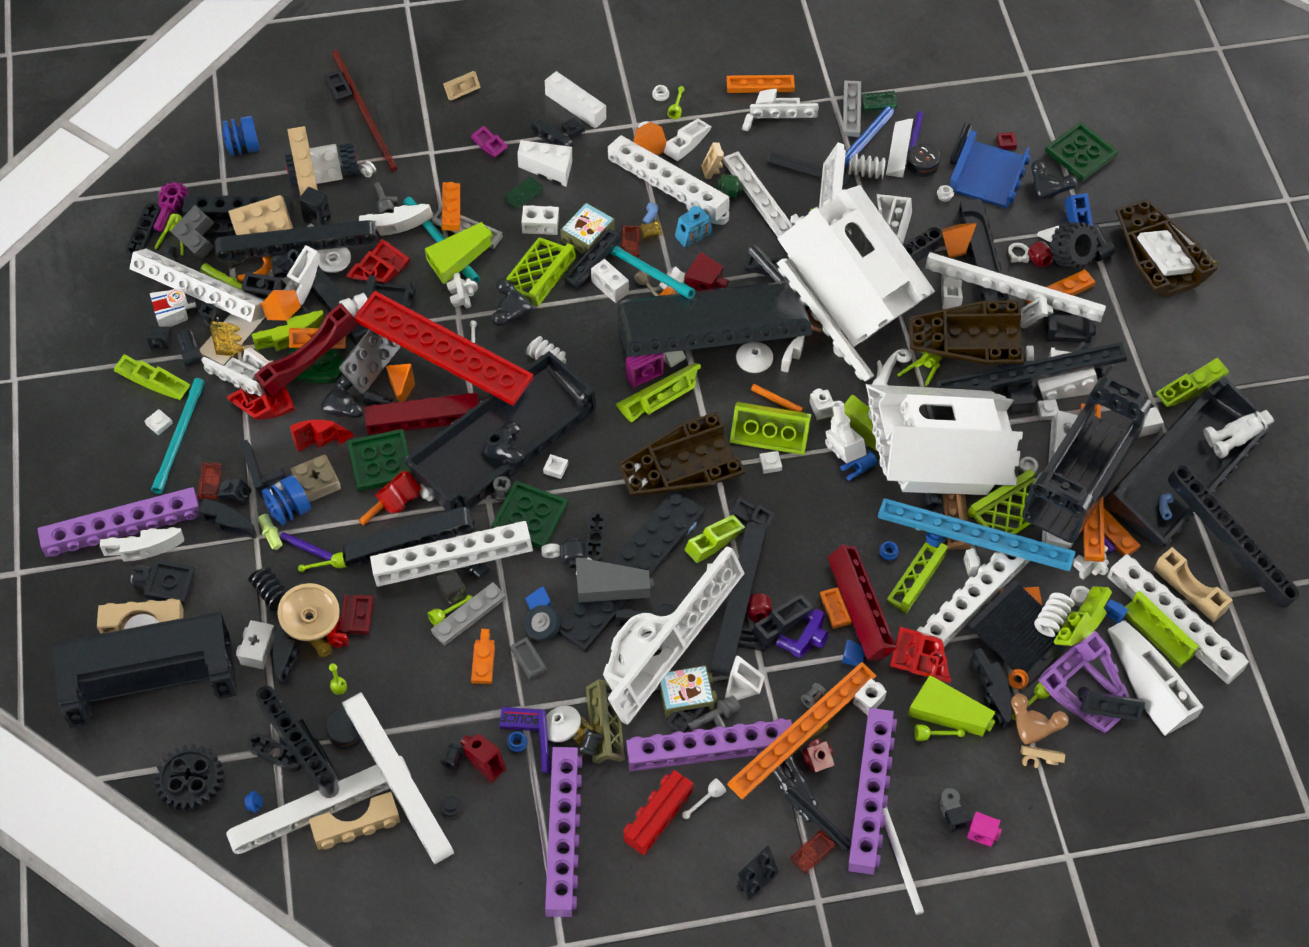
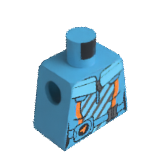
M692 206L689 212L679 217L675 237L684 248L712 234L710 217L701 207Z

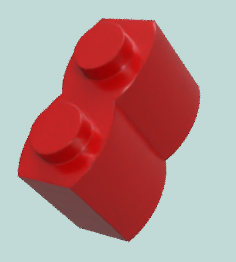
M407 470L394 477L375 496L389 513L397 514L405 508L404 504L408 500L413 501L419 496L418 492L422 488Z

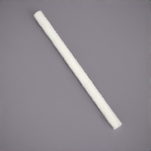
M887 807L882 808L881 815H885L884 826L916 915L922 914L924 910Z

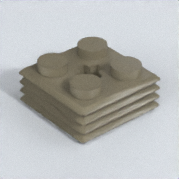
M326 454L290 468L291 474L303 488L309 502L341 489L339 480Z

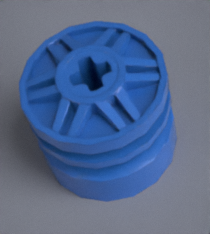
M252 115L241 117V126H237L235 120L231 119L233 127L229 128L227 120L223 121V138L231 157L235 156L234 148H238L239 155H242L243 146H246L248 153L260 151Z
M292 474L280 480L282 490H279L274 484L271 485L272 493L268 488L262 490L268 511L281 526L286 524L285 517L290 522L293 520L292 510L298 516L311 511L310 502L303 488Z

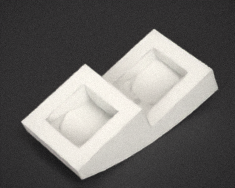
M805 336L796 337L789 345L782 359L781 371H789L792 358L800 359Z

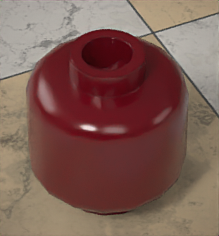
M1038 241L1030 246L1027 255H1029V259L1037 267H1046L1053 262V253L1050 251L1052 248L1047 243Z
M757 593L749 597L747 615L751 621L757 623L770 615L773 608L769 596Z

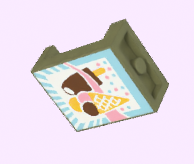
M585 203L561 228V240L564 244L573 245L578 252L586 254L607 229L615 230V219Z
M706 665L669 671L661 680L658 686L665 719L678 711L709 706V710H714L717 696L715 690H711L713 678L711 672H707Z

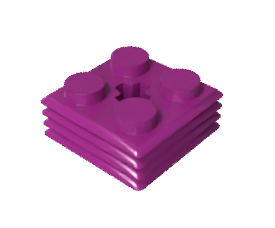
M664 353L626 358V380L631 385V388L663 374Z

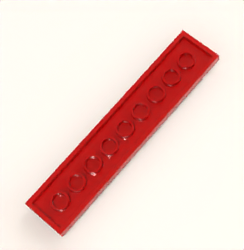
M376 291L371 294L354 316L356 323L513 406L534 378V374Z

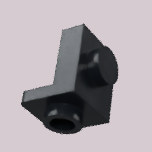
M240 478L223 480L216 496L220 500L236 499L241 505H244L252 489Z

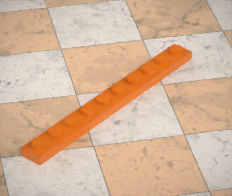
M1097 405L1094 409L1096 410L1095 416L1101 418V406ZM1103 497L1083 528L1084 561L1104 562Z
M861 662L733 777L727 785L743 800L846 706L870 679L874 680L876 675Z

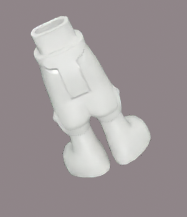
M1267 410L1260 413L1257 411L1255 414L1243 416L1227 424L1222 430L1216 431L1213 427H1207L1203 432L1210 447H1213L1215 454L1219 458H1224L1232 448L1245 444L1246 441L1259 434L1262 430L1267 429L1268 425L1274 422V419ZM1232 436V438H1230L1229 440L1222 441L1225 438Z

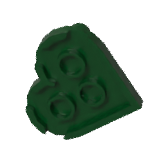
M291 348L290 354L294 353L299 348ZM328 350L292 381L336 383L342 375L339 367L343 363V359L336 351Z

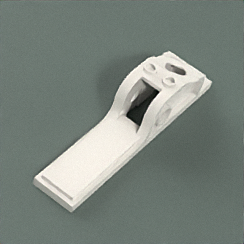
M837 143L823 164L819 209L823 207L822 204L830 198L832 200L836 199V195L842 191L846 153L844 144ZM848 223L845 229L849 231L850 235H847V237L863 258L870 251L869 240L857 224Z
M726 546L674 613L662 617L651 613L635 615L625 623L614 637L611 646V656L609 663L605 666L603 676L612 689L608 700L621 722L627 725L630 723L660 684L661 680L671 670L745 574L733 548ZM657 650H662L659 655L654 656Z

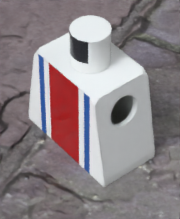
M169 291L150 293L159 327H172L188 319L186 309L196 307L194 297L186 298L183 306L175 308L168 304L166 296Z

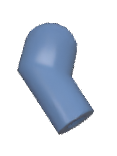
M652 202L648 203L646 207L648 213L642 220L648 226L655 219L659 210L658 205Z
M1171 493L1162 494L1159 497V511L1164 520H1169L1172 517L1167 504L1173 502Z

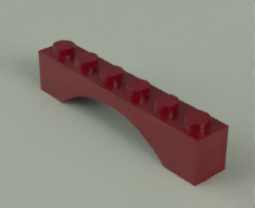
M340 303L326 315L318 331L306 344L287 357L268 363L254 376L274 396L359 324L354 321L353 315L346 307Z

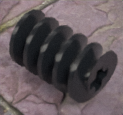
M270 567L254 571L248 577V581L256 589V592L260 594V597L269 606L271 611L278 610L280 600L288 590H284L285 586L280 584L281 581L276 579L274 573H271Z

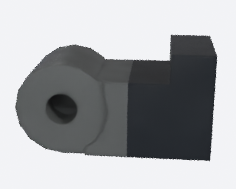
M953 788L945 789L939 802L950 833L970 828L972 823L970 812H963L959 802L960 795Z

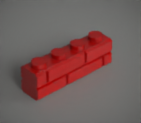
M675 770L670 775L666 774L660 783L662 786L659 790H654L648 798L649 803L646 807L641 806L636 813V820L633 823L629 822L623 830L624 842L635 848L642 855L647 853L694 791V783Z

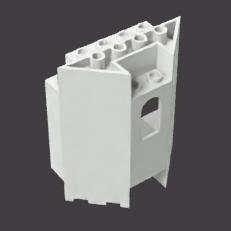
M860 185L842 190L836 195V199L832 200L830 198L822 204V208L816 207L806 217H800L795 221V225L777 238L788 253L789 262L839 329L843 331L853 347L935 292ZM848 223L857 224L875 250L862 258L845 234V226Z
M866 384L870 407L869 418L872 419L873 434L876 437V449L880 455V466L883 468L887 481H898L902 492L988 495L994 485H1016L1017 478L1015 477L1014 469L1015 466L1019 465L1020 451H1017V446L1020 439H1022L1023 432L1011 430L1007 410L1014 401L1013 399H1007L1000 394L983 390ZM922 405L952 406L955 421L926 419L920 414L919 407Z

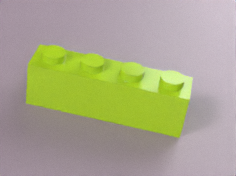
M737 402L730 443L804 455L811 414Z

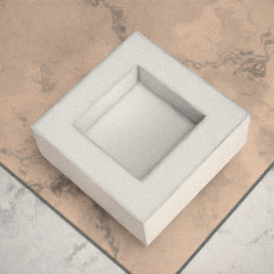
M1056 399L1037 401L1036 407L1040 421L1053 419L1059 411Z
M159 409L145 420L146 425L157 435H160L173 424L172 420Z
M778 451L759 455L763 474L782 471Z
M550 454L543 473L562 479L568 466V460Z
M974 549L966 550L963 560L968 576H975L978 568L981 566L980 558L976 556Z

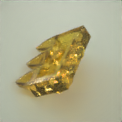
M211 322L210 330L216 355L234 356L235 353L245 349L240 344H237V342L242 340V337L234 334L240 330L238 326L231 323Z

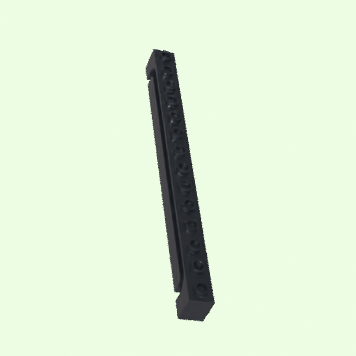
M981 199L960 201L958 215L961 224L977 223L967 248L971 265L1001 274V263L997 261V248L993 246L994 237L989 231L990 222L989 219H986V207L983 206ZM977 285L981 301L1009 300V294ZM997 364L998 368L1006 367V366H1010V365H1015V364ZM1032 381L1003 387L1005 397L1014 400L1008 408L1010 415L1032 413L1034 405L1037 404L1036 395L1032 392Z

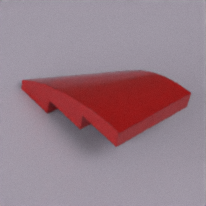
M381 239L372 252L369 251L359 264L356 263L346 276L351 279L368 281V277L371 275L376 276L377 282L386 283L397 276L411 259L384 239Z
M261 383L259 385L264 393L262 396L250 394L243 389L226 396L229 401L256 420L275 418L296 410L286 386L274 396Z
M307 420L290 426L293 441L298 452L315 443L321 448L334 440L340 445L355 437L353 432L333 421Z
M899 626L895 642L897 649L892 653L890 666L927 677L931 675L939 681L951 683L942 639Z

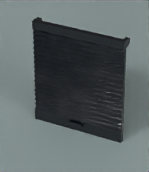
M1016 580L1010 583L966 626L969 631L973 630L1012 670H1024L1029 677L1028 685L1068 646L1056 645L1054 643L1059 632H1054L1055 637H1049L1036 629L1034 622L1038 618L1039 613L1042 612L1043 606L1020 586Z

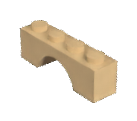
M303 126L287 129L301 196L308 186L318 190L306 128Z
M1173 547L1158 559L1154 567V571L1213 623L1228 610L1233 601L1220 588H1210L1200 583L1190 572L1187 560Z
M167 599L166 601L148 600L140 603L127 602L125 604L107 603L105 605H98L97 628L100 634L122 630L129 619L139 614L151 615L159 622L183 618L184 609L181 601L176 599Z
M388 792L371 798L367 812L357 820L341 821L328 812L310 818L309 822L319 850L332 848L340 842H350L355 837L361 835H371L381 828H392L400 822V818L392 793Z

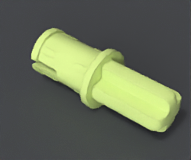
M268 514L259 516L257 521L263 530V537L267 538L272 549L278 550L282 547V542L277 534V527L273 526Z

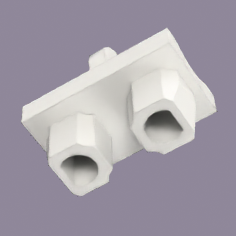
M457 272L453 274L454 280L447 283L451 294L458 292L450 296V300L454 307L464 305L467 309L471 307L469 296L474 295L478 286L471 279H461L460 274Z
M1106 554L1104 562L1084 561V557L1081 555L1074 559L1073 566L1080 571L1079 577L1083 580L1091 573L1094 575L1098 573L1105 575L1108 573L1107 565L1109 561Z

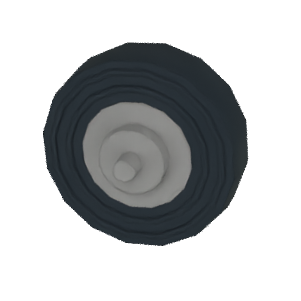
M539 605L529 611L524 624L525 630L530 637L537 641H548L556 636L561 622L556 610L546 605Z

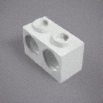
M523 206L522 233L558 235L559 207Z
M604 259L591 268V282L615 303L629 294V280Z

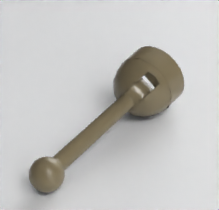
M640 270L634 276L635 281L639 285H646L655 296H659L649 284L650 276Z

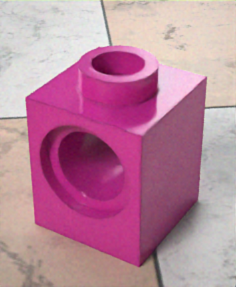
M976 812L967 838L991 847L994 840H999L1002 829L998 827L1001 820Z

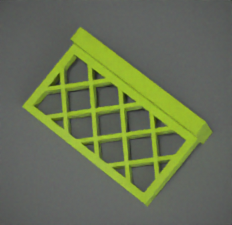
M539 237L506 279L510 280V282L518 281L519 285L514 286L516 290L531 300L532 305L539 306L576 259L574 246L568 243L566 246ZM541 244L548 247L546 249L537 251L538 247ZM561 251L558 255L552 256L551 252ZM543 254H550V257L544 259H540L539 257ZM536 256H537V258H538L537 261H533V262H529V263H528V260H529L530 258H533V257H536ZM552 262L549 267L542 268V264ZM540 265L541 269L530 272L531 267ZM528 268V273L518 275L520 270ZM542 274L540 279H532V276ZM529 277L531 279L530 282H526L523 284L520 283V280ZM533 286L529 293L522 290L524 288Z
M1030 468L1016 477V485H1003L971 505L967 514L971 519L974 517L979 525L1004 530V532L1009 531L1011 534L1016 535L1031 525L1023 519L1022 513L1025 507V497L1028 498L1029 495L1026 493V488L1036 480L1034 478L1035 473ZM1012 496H1022L1021 504L1012 503ZM997 505H1006L1007 513L996 512ZM1010 508L1021 509L1020 517L1010 515ZM981 515H993L992 523L985 522ZM996 516L1006 518L1005 526L995 524ZM1009 519L1019 521L1018 528L1008 527Z

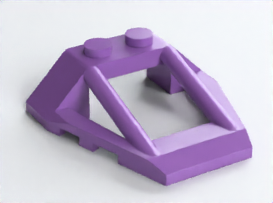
M1094 631L1081 642L1071 647L1048 667L1039 678V681L1062 706L1094 728L1105 733L1120 718L1083 713L1080 710L1082 701L1065 686L1067 684L1066 681L1083 667L1112 695L1129 697L1125 685H1122L1118 676V668L1116 664H1113L1110 657L1109 647L1099 634ZM1099 656L1113 684L1089 661Z

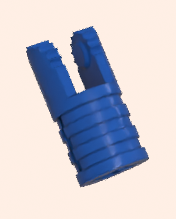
M870 450L866 451L867 455L840 466L842 471L847 470L852 465L856 472L846 477L848 481L877 465V459Z

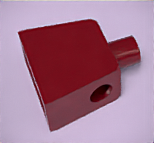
M701 252L684 275V284L695 291L711 290L716 287L727 288L729 285V280L723 278V266Z
M476 734L473 738L470 735L462 738L460 744L464 748L468 761L490 783L507 770L500 749L481 734Z

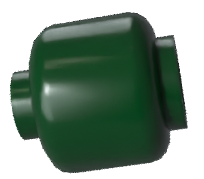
M723 174L721 178H718L717 190L729 196V198H736L737 194L742 192V182H739V177L736 175Z

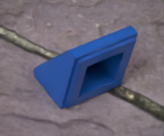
M544 586L525 598L530 610L539 605L551 607V601Z
M847 639L842 663L858 666L864 660L863 647Z

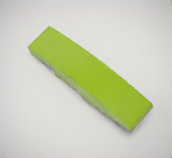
M125 354L114 367L116 373L129 380L178 400L183 398L191 386L159 366L154 368L142 360L138 362Z

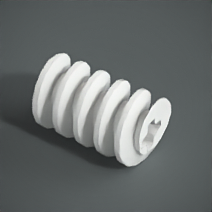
M855 153L850 160L848 175H851L852 171H854L855 176L861 172L862 177L868 173L869 178L875 174L876 179L880 175H882L883 179L885 158H882L879 162L878 157H875L874 161H872L871 156H868L867 160H865L864 155H861L860 159H858V155Z
M541 336L533 340L526 349V354L530 355L532 359L537 360L541 355L550 351L566 364V353L564 351L560 352L558 347L554 349L552 343L548 345V340L543 341Z
M1052 593L1042 608V612L1039 613L1038 618L1034 622L1036 629L1046 636L1055 637L1054 632L1060 631L1059 626L1064 624L1063 620L1067 619V614L1074 607V601L1062 593Z

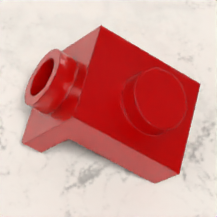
M339 618L334 629L326 635L328 644L334 647L348 646L349 644L347 634L339 633Z

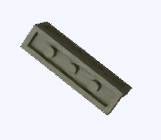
M600 679L586 687L589 729L603 735L595 749L596 754L592 755V762L600 764L607 759L622 762L625 760L621 720L608 700L609 695L606 693V688L610 689L611 692L612 689L607 681ZM608 706L613 711V717L608 712ZM609 725L615 730V736L610 731ZM611 744L617 749V754L612 753Z

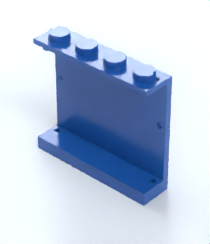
M970 130L951 176L949 186L955 193L981 199V201L1008 209L1010 202L1014 203L1017 195L1015 189L1019 190L1022 182V180H1019L1020 177L1024 178L1027 169L1024 166L1029 165L1031 155H1028L1030 147H1027L1024 155H1020L975 141L977 132Z

